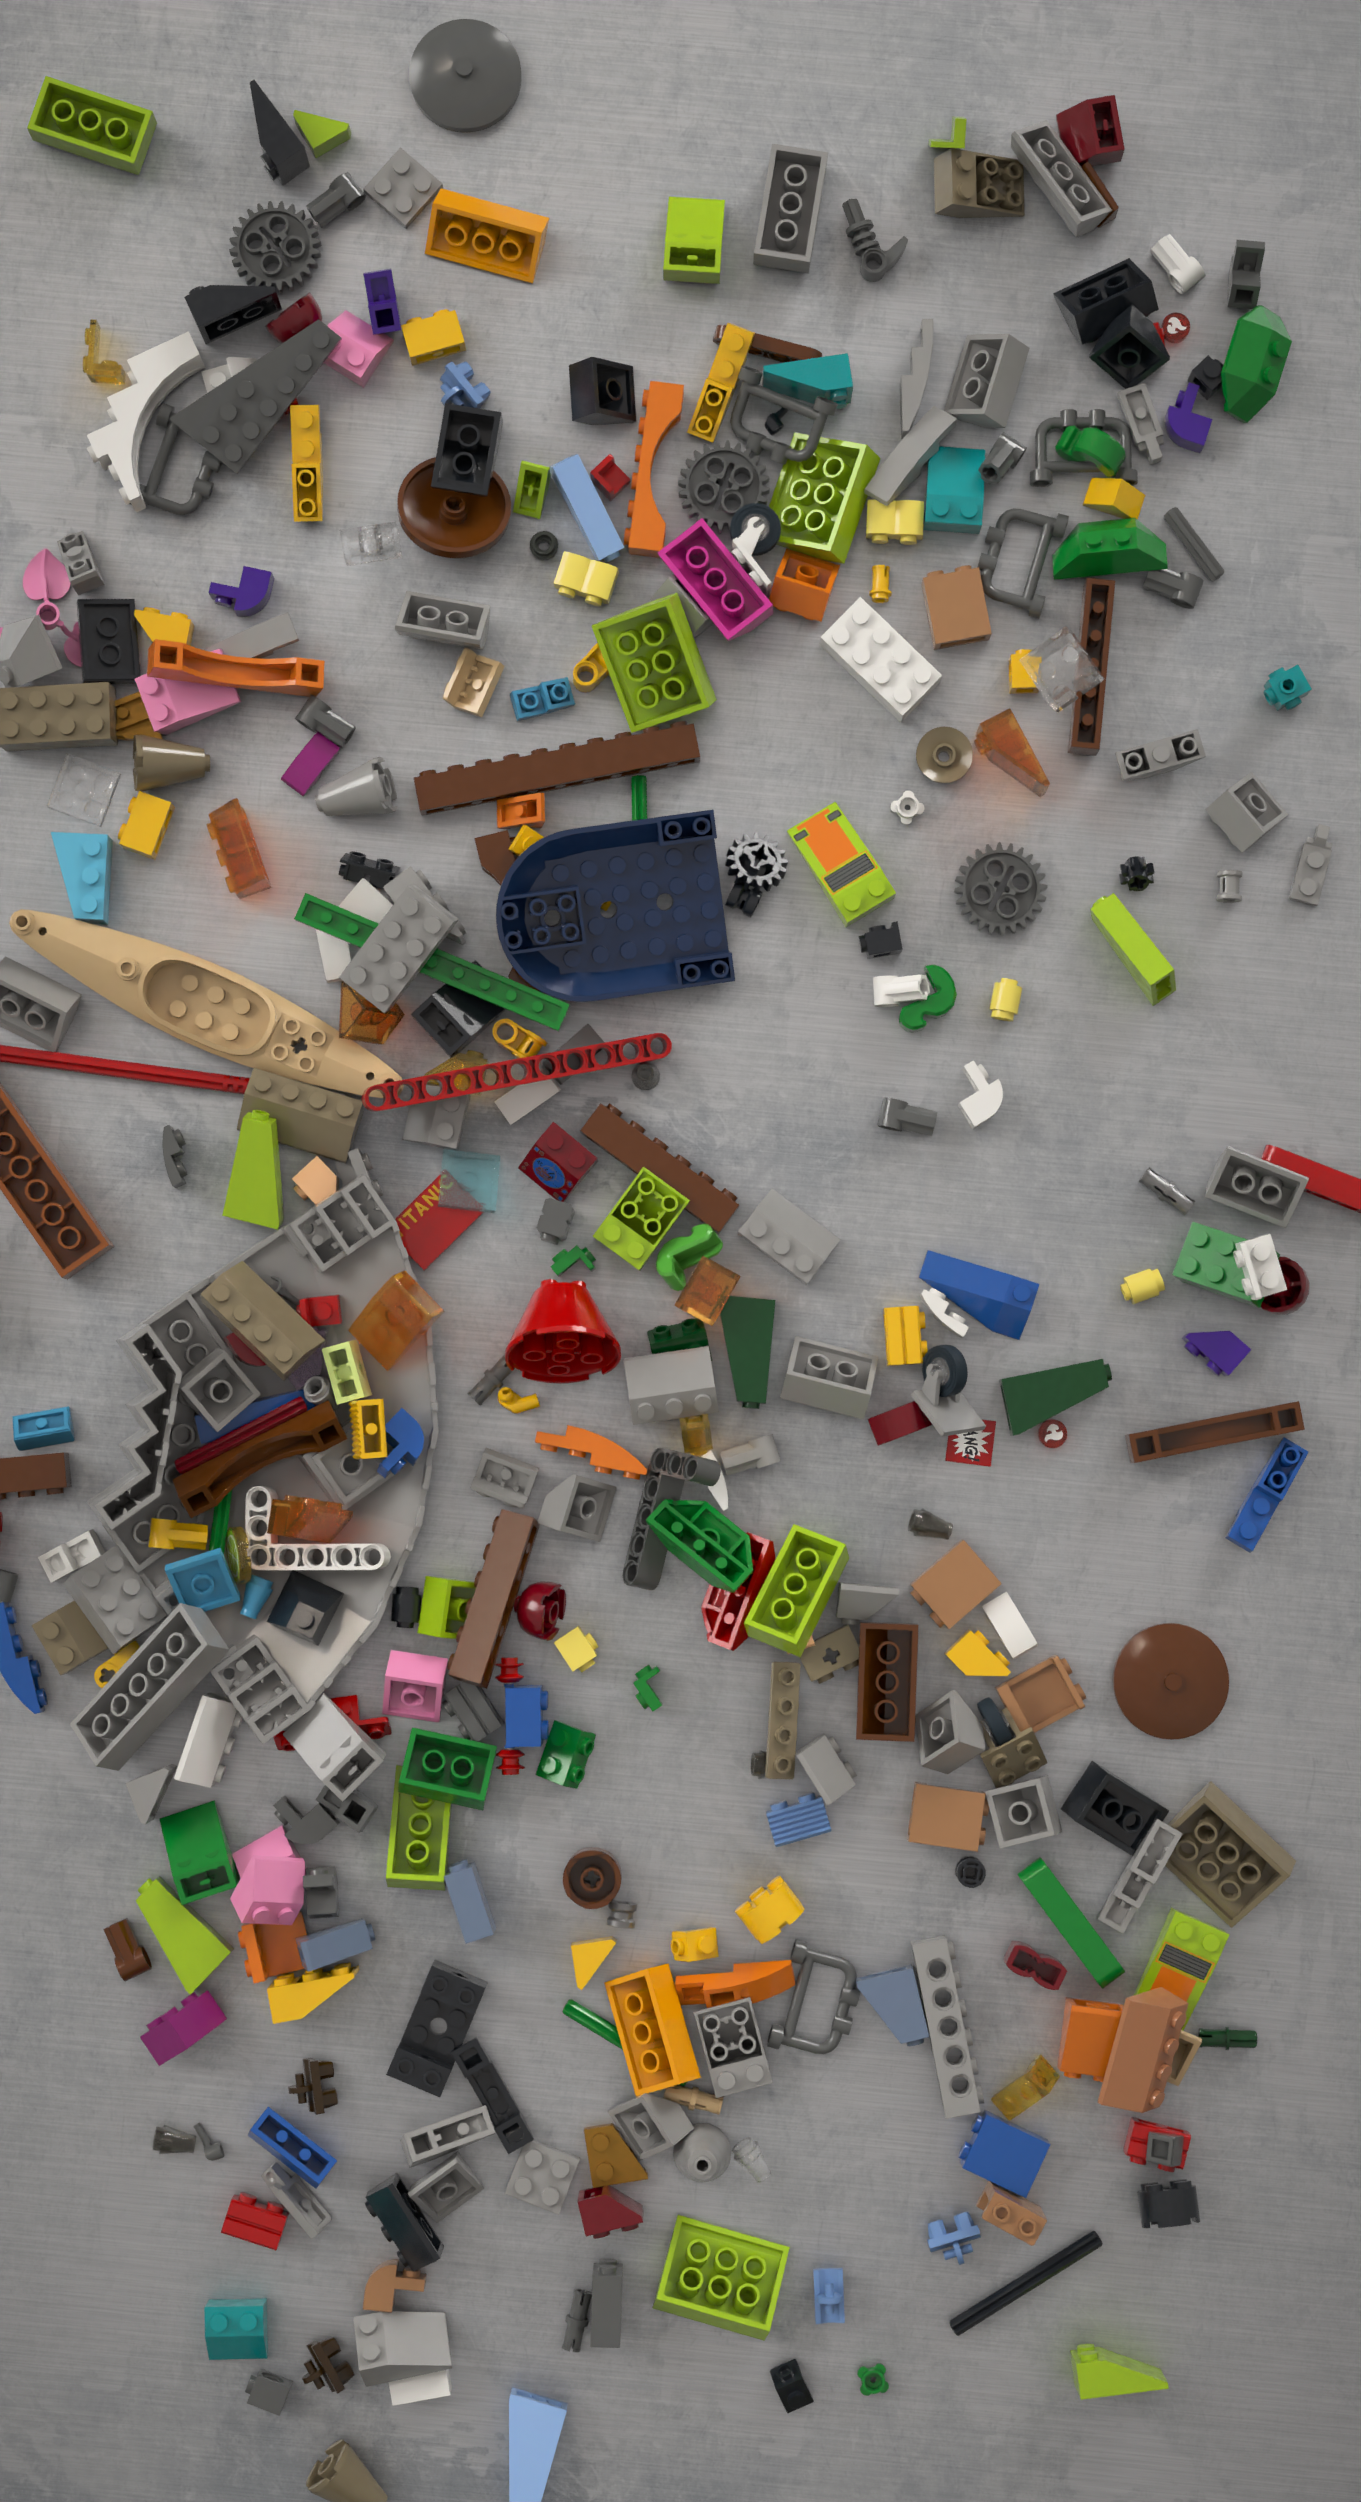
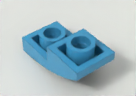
M568 677L541 682L539 686L515 690L509 694L517 721L538 717L575 705Z

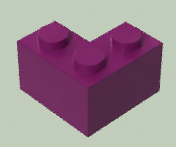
M208 1990L199 1996L193 1992L181 2001L182 2008L177 2010L176 2007H173L146 2025L149 2030L140 2038L159 2066L187 2050L227 2020Z

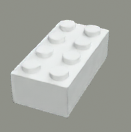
M861 597L820 637L819 645L900 723L941 681L942 675Z

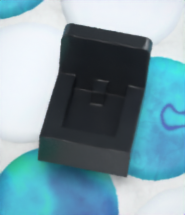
M796 2359L770 2370L775 2389L787 2414L814 2402Z

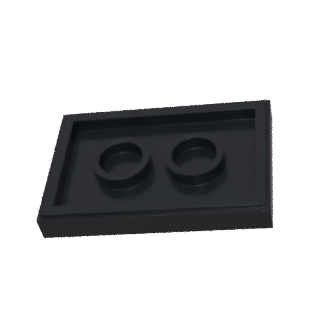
M77 599L83 683L136 684L135 678L141 676L136 617L134 616L135 599Z

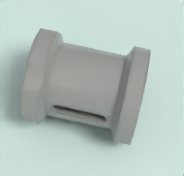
M1218 871L1217 877L1220 878V887L1216 901L1223 903L1241 902L1239 878L1242 877V871Z

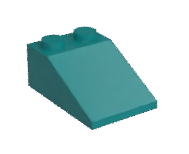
M848 353L763 366L762 385L777 393L814 404L816 397L819 396L836 402L838 404L836 409L844 408L848 403H851L853 392Z
M939 446V450L928 460L923 530L968 534L980 533L983 517L984 481L981 479V473L978 469L985 460L984 449Z

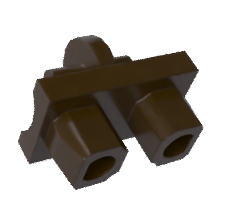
M306 2058L303 2059L304 2074H295L296 2085L289 2086L288 2091L289 2094H297L298 2104L307 2103L308 2098L309 2112H315L316 2115L325 2113V2108L338 2104L335 2088L322 2090L320 2080L334 2077L333 2063L326 2060Z
M330 2337L321 2342L313 2341L306 2345L318 2367H315L311 2359L306 2361L304 2366L308 2373L302 2377L303 2382L307 2384L313 2381L319 2390L325 2386L321 2378L323 2375L331 2392L336 2391L338 2394L345 2389L343 2385L355 2374L347 2361L333 2368L329 2359L341 2351L336 2339Z

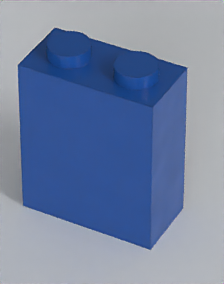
M984 2110L982 2116L977 2115L972 2124L971 2131L974 2134L970 2142L965 2141L960 2150L958 2158L962 2159L960 2162L961 2166L965 2170L1026 2198L1051 2144L1048 2139Z

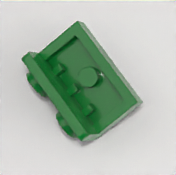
M554 1720L535 1775L561 1786L577 1789L584 1778V1769L589 1755L594 1749L596 1734Z

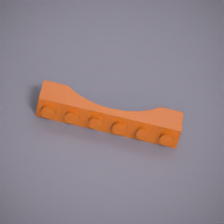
M650 381L649 390L644 389L642 407H647L646 417H640L638 434L643 435L642 445H636L635 462H639L638 473L633 472L631 489L636 490L635 500H629L627 517L632 518L631 528H625L624 545H628V551L631 555L660 558L657 553L664 548L666 523L658 512L652 496L651 470L654 457L661 442L681 420L684 385Z
M155 639L148 649L147 677L306 697L313 695L316 697L324 686L325 661L299 657L277 659L236 657L205 651L182 642Z

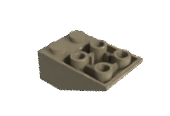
M950 148L934 158L935 214L956 218L1025 216L1023 165L1017 159Z

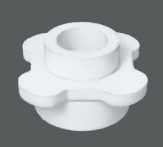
M905 791L898 801H893L890 805L891 811L896 812L901 818V823L905 825L910 824L912 819L917 814L921 815L925 809L924 805L919 803L917 798L914 797L912 791ZM906 805L910 806L909 810L905 809Z

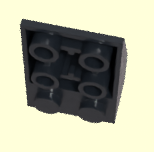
M476 960L472 962L473 964L482 967ZM445 984L423 1002L411 1015L453 1060L506 1009Z

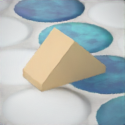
M1183 2030L1180 2032L1179 2047L1172 2061V2072L1167 2079V2082L1176 2086L1180 2085L1202 2043L1201 2038Z

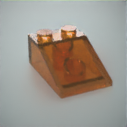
M1009 708L980 723L975 734L976 739L974 740L978 752L981 755L985 754L990 762L1039 797L1045 795L1050 782L1011 709Z
M404 1270L392 1275L379 1289L348 1331L389 1371L445 1311Z

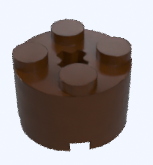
M587 1847L577 1851L567 1862L563 1873V1886L567 1896L574 1903L585 1909H598L608 1905L616 1897L621 1886L622 1873L617 1859L609 1851L598 1847ZM589 1871H594L595 1875H600L595 1885H591L590 1880H585Z

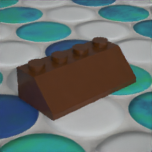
M860 1622L856 1740L914 1742L918 1624Z

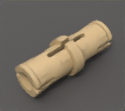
M678 2085L665 2088L663 2099L687 2106L688 2110L693 2111L695 2108L718 2115L720 2114L724 2096L716 2098L715 2094L700 2091L698 2087L688 2088Z

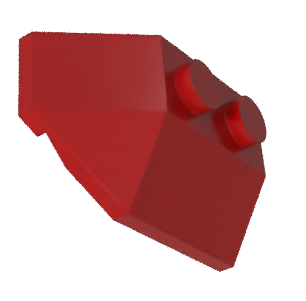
M749 1532L746 1534L750 1536L753 1573L735 1593L709 1584L701 1606L704 1624L708 1633L706 1634L708 1642L732 1651L737 1649L748 1638L744 1622L776 1560L773 1541Z

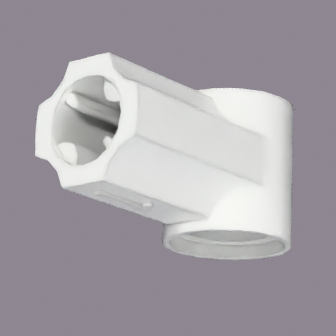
M1170 234L1164 236L1151 248V254L1168 273V280L1178 293H1185L1205 277L1204 269L1194 257H1188Z
M926 975L873 977L874 1007L899 1006L902 1002L927 1000V996L930 993V983L927 981Z

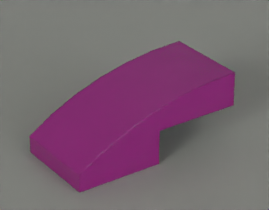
M317 732L297 755L281 777V780L304 797L320 779L325 768L339 754L340 748Z

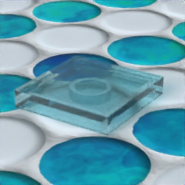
M443 1149L438 1207L495 1213L500 1156Z

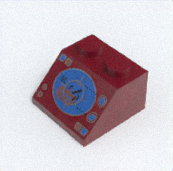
M553 1121L533 1145L518 1169L555 1200L564 1202L595 1166L598 1158Z

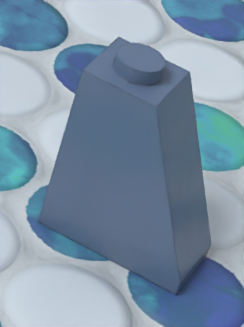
M361 1918L295 1938L302 1966L309 1972L373 1949L371 1941L375 1940V1935L371 1923L366 1924L365 1920Z
M912 1965L857 1977V1988L901 2044L907 2043V2046H916L924 2043L923 2038H928L929 2033Z

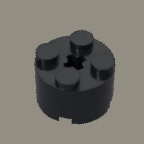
M1187 2179L1169 2181V2187H1163L1158 2182L1141 2184V2190L1137 2191L1142 2228H1150V2222L1151 2225L1158 2224V2228L1189 2225L1191 2220L1199 2223L1200 2214L1196 2185H1192L1191 2181H1187Z

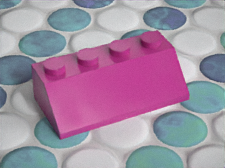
M703 518L657 553L727 641L751 632L773 615V604Z

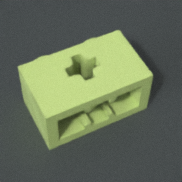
M357 1340L322 1349L337 1405L372 1395Z

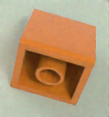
M1066 1997L1057 2065L1058 2069L1064 2072V2076L1079 2079L1082 2074L1092 2075L1093 2080L1103 2082L1124 2007L1123 2004Z

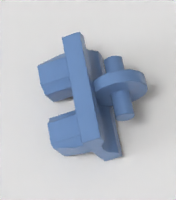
M453 362L445 365L446 371L440 378L443 383L440 388L445 393L441 399L442 404L445 406V403H453L454 405L480 409L490 396L491 391L482 382L474 387L469 383L474 372L467 362L456 366Z
M969 2212L954 2216L958 2231L949 2234L946 2233L943 2220L928 2223L930 2239L927 2241L930 2252L953 2246V2249L943 2251L945 2260L957 2257L959 2265L965 2264L962 2255L973 2252L971 2243L959 2246V2244L981 2238L978 2225H974Z
M843 2268L813 2269L815 2323H845Z

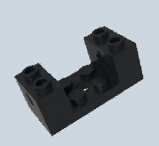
M434 1960L386 2075L441 2097L455 2063L451 2051L462 2046L488 1982ZM435 2018L444 2019L447 2024L446 2031L435 2033L431 2029V2021Z

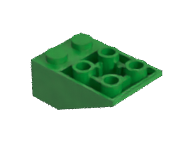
M215 1800L159 1819L173 1880L181 1905L237 1886L240 1877Z

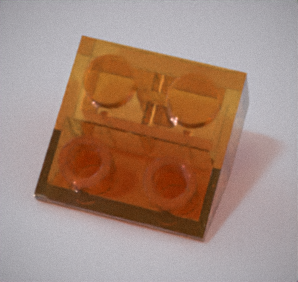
M285 1495L284 1500L272 1499L267 1533L331 1543L350 1521L353 1511L342 1510L343 1504Z

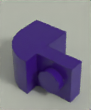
M392 269L363 273L373 335L401 330Z
M1189 382L1185 391H1179L1175 407L1169 405L1164 420L1165 429L1169 438L1176 445L1201 453L1213 419L1191 412L1199 385Z
M244 566L239 588L211 582L208 593L212 600H215V604L223 607H231L232 604H235L234 611L238 617H248L257 614L267 605L275 578L270 571Z

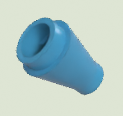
M251 1574L250 1580H246L240 1614L257 1619L260 1610L273 1592V1589H271L273 1582Z

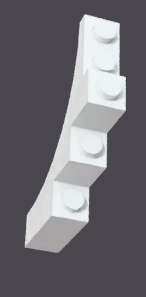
M189 331L127 360L131 371L127 372L132 386L107 397L112 407L107 409V412L113 423L87 435L91 446L86 448L93 462L99 461L104 471L110 470L115 482L121 481L123 487L119 489V492L125 504L131 503L136 513L146 508L138 476L139 449L145 429L155 410L167 395L186 378L206 368Z

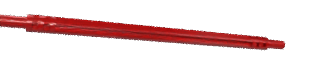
M0 1045V1062L237 1094L245 1093L250 1079Z

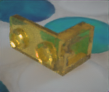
M91 319L90 328L85 329V345H89L88 356L84 355L83 372L87 373L91 383L125 384L126 373L122 365H118L117 362L111 360L101 361V364H98L100 325L97 320Z
M1039 2055L1033 2059L1022 2076L993 2095L991 2101L1008 2120H1012L1048 2095L1060 2076L1045 2058Z

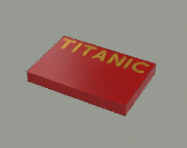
M444 1170L395 1220L408 1255L425 1271L486 1210Z

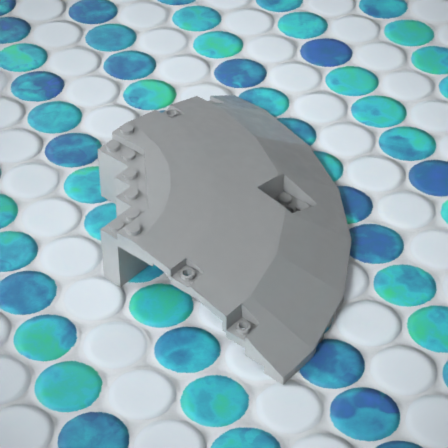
M361 1175L313 1206L290 1224L284 1225L116 1340L149 1388L125 1404L141 1426L140 1430L118 1444L134 1469L87 1501V1504L167 1616L171 1614L179 1603L177 1605L169 1603V1598L175 1595L165 1572V1565L209 1551L214 1514L213 1507L190 1518L178 1497L172 1480L182 1475L175 1467V1460L208 1444H201L194 1417L197 1413L180 1395L178 1388L181 1378L216 1348L227 1352L261 1393L257 1398L303 1389L306 1381L314 1376L324 1377L331 1384L322 1349L357 1340L372 1395L353 1401L383 1399L385 1424L403 1408L422 1428L424 1446L414 1466L404 1459L407 1463L396 1475L391 1472L384 1478L377 1472V1469L386 1457L357 1459L359 1462L357 1470L348 1473L343 1467V1462L348 1456L355 1454L352 1452L354 1449L352 1446L353 1441L351 1440L353 1435L350 1434L353 1431L350 1428L353 1425L350 1423L352 1418L350 1417L351 1412L349 1409L351 1406L348 1405L351 1401L339 1404L335 1412L348 1439L323 1452L299 1454L276 1461L251 1474L232 1489L227 1533L229 1530L232 1531L238 1549L239 1579L235 1583L240 1592V1601L205 1611L229 1648V1651L214 1666L210 1673L262 1744L311 1710L323 1691L332 1684L335 1676L348 1664L360 1645L364 1644L377 1628L386 1609V1603L393 1588L396 1587L404 1569V1563L414 1547V1541L420 1527H422L425 1512L426 1492L429 1489L433 1452L436 1449L439 1432L437 1418L438 1402H436L435 1363H433L431 1319L417 1286L416 1276L413 1274L410 1266L409 1256L401 1240L398 1224L365 1175ZM305 1223H310L313 1227L310 1234H306L303 1231ZM241 1261H244L273 1290H276L279 1284L271 1276L279 1277L282 1287L298 1300L307 1297L339 1295L342 1323L312 1326L325 1339V1342L285 1381L267 1365L253 1367L240 1362L232 1354L223 1339L231 1334L232 1331L201 1302V1293L222 1273ZM281 1297L293 1310L296 1311V1306H294L284 1297ZM386 1442L388 1456L394 1448ZM269 1486L278 1495V1544L379 1543L385 1545L390 1551L391 1559L389 1564L383 1569L294 1570L344 1593L319 1646L266 1622L292 1570H254L246 1563L245 1499L247 1492L252 1487ZM263 1491L257 1495V1503L261 1507L267 1503V1495ZM151 1518L177 1520V1523L208 1525L206 1550L175 1547V1549L148 1547ZM260 1520L256 1527L257 1532L261 1536L267 1532V1524L263 1520ZM226 1541L224 1557H225L226 1562H227V1564H228V1558H227V1541ZM260 1549L256 1556L257 1561L261 1565L267 1561V1554L263 1549ZM288 1549L284 1557L285 1561L291 1565L295 1561V1553L293 1550ZM316 1549L313 1553V1560L316 1564L320 1565L323 1562L324 1555L320 1549ZM344 1549L341 1553V1560L344 1564L348 1565L352 1561V1553L348 1549ZM377 1549L371 1550L369 1554V1559L374 1565L378 1564L381 1559L380 1552ZM251 1574L273 1582L271 1587L273 1592L260 1610L257 1619L240 1614L246 1580H250ZM232 1668L233 1676L229 1679L224 1678V1670Z

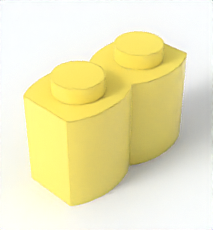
M875 499L867 500L866 538L872 539V543L886 544L890 539L900 540L901 544L914 545L917 544V540L923 539L924 501L893 500L886 506Z
M564 551L554 580V587L559 590L558 594L568 598H574L575 595L585 597V602L594 606L601 607L602 603L609 605L619 570L617 567Z

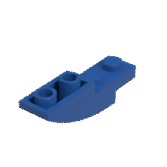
M1285 1437L1282 1438L1238 1510L1236 1519L1225 1537L1227 1540L1249 1553L1254 1550L1279 1502L1285 1497L1309 1453L1307 1450Z
M2 1602L0 1603V1672L13 1693L34 1714L44 1712V1705L48 1704L45 1689H40L38 1677H41L39 1662L33 1659V1655L21 1657L20 1652L24 1648L20 1634L16 1635L14 1623H17L15 1609L13 1606L10 1607L9 1603Z

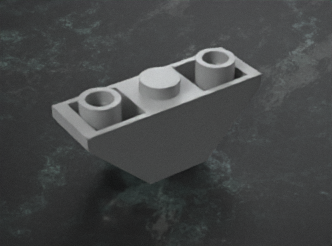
M83 531L67 534L57 541L69 581L78 596L105 585Z
M1198 729L1115 752L1123 781L1145 779L1171 772L1206 757Z

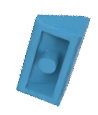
M69 1406L12 1416L14 1442L19 1451L68 1443L75 1440Z

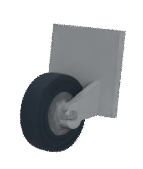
M938 1345L931 1348L926 1353L922 1364V1373L925 1381L922 1390L913 1391L911 1394L912 1398L942 1437L984 1430L986 1427L985 1423L961 1393L966 1385L968 1376L967 1364L963 1354L952 1345Z

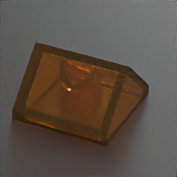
M341 981L339 1038L383 1045L405 1014L397 1003H395L391 1010L383 1013L352 987Z
M702 1256L674 1306L690 1317L713 1326L741 1276Z

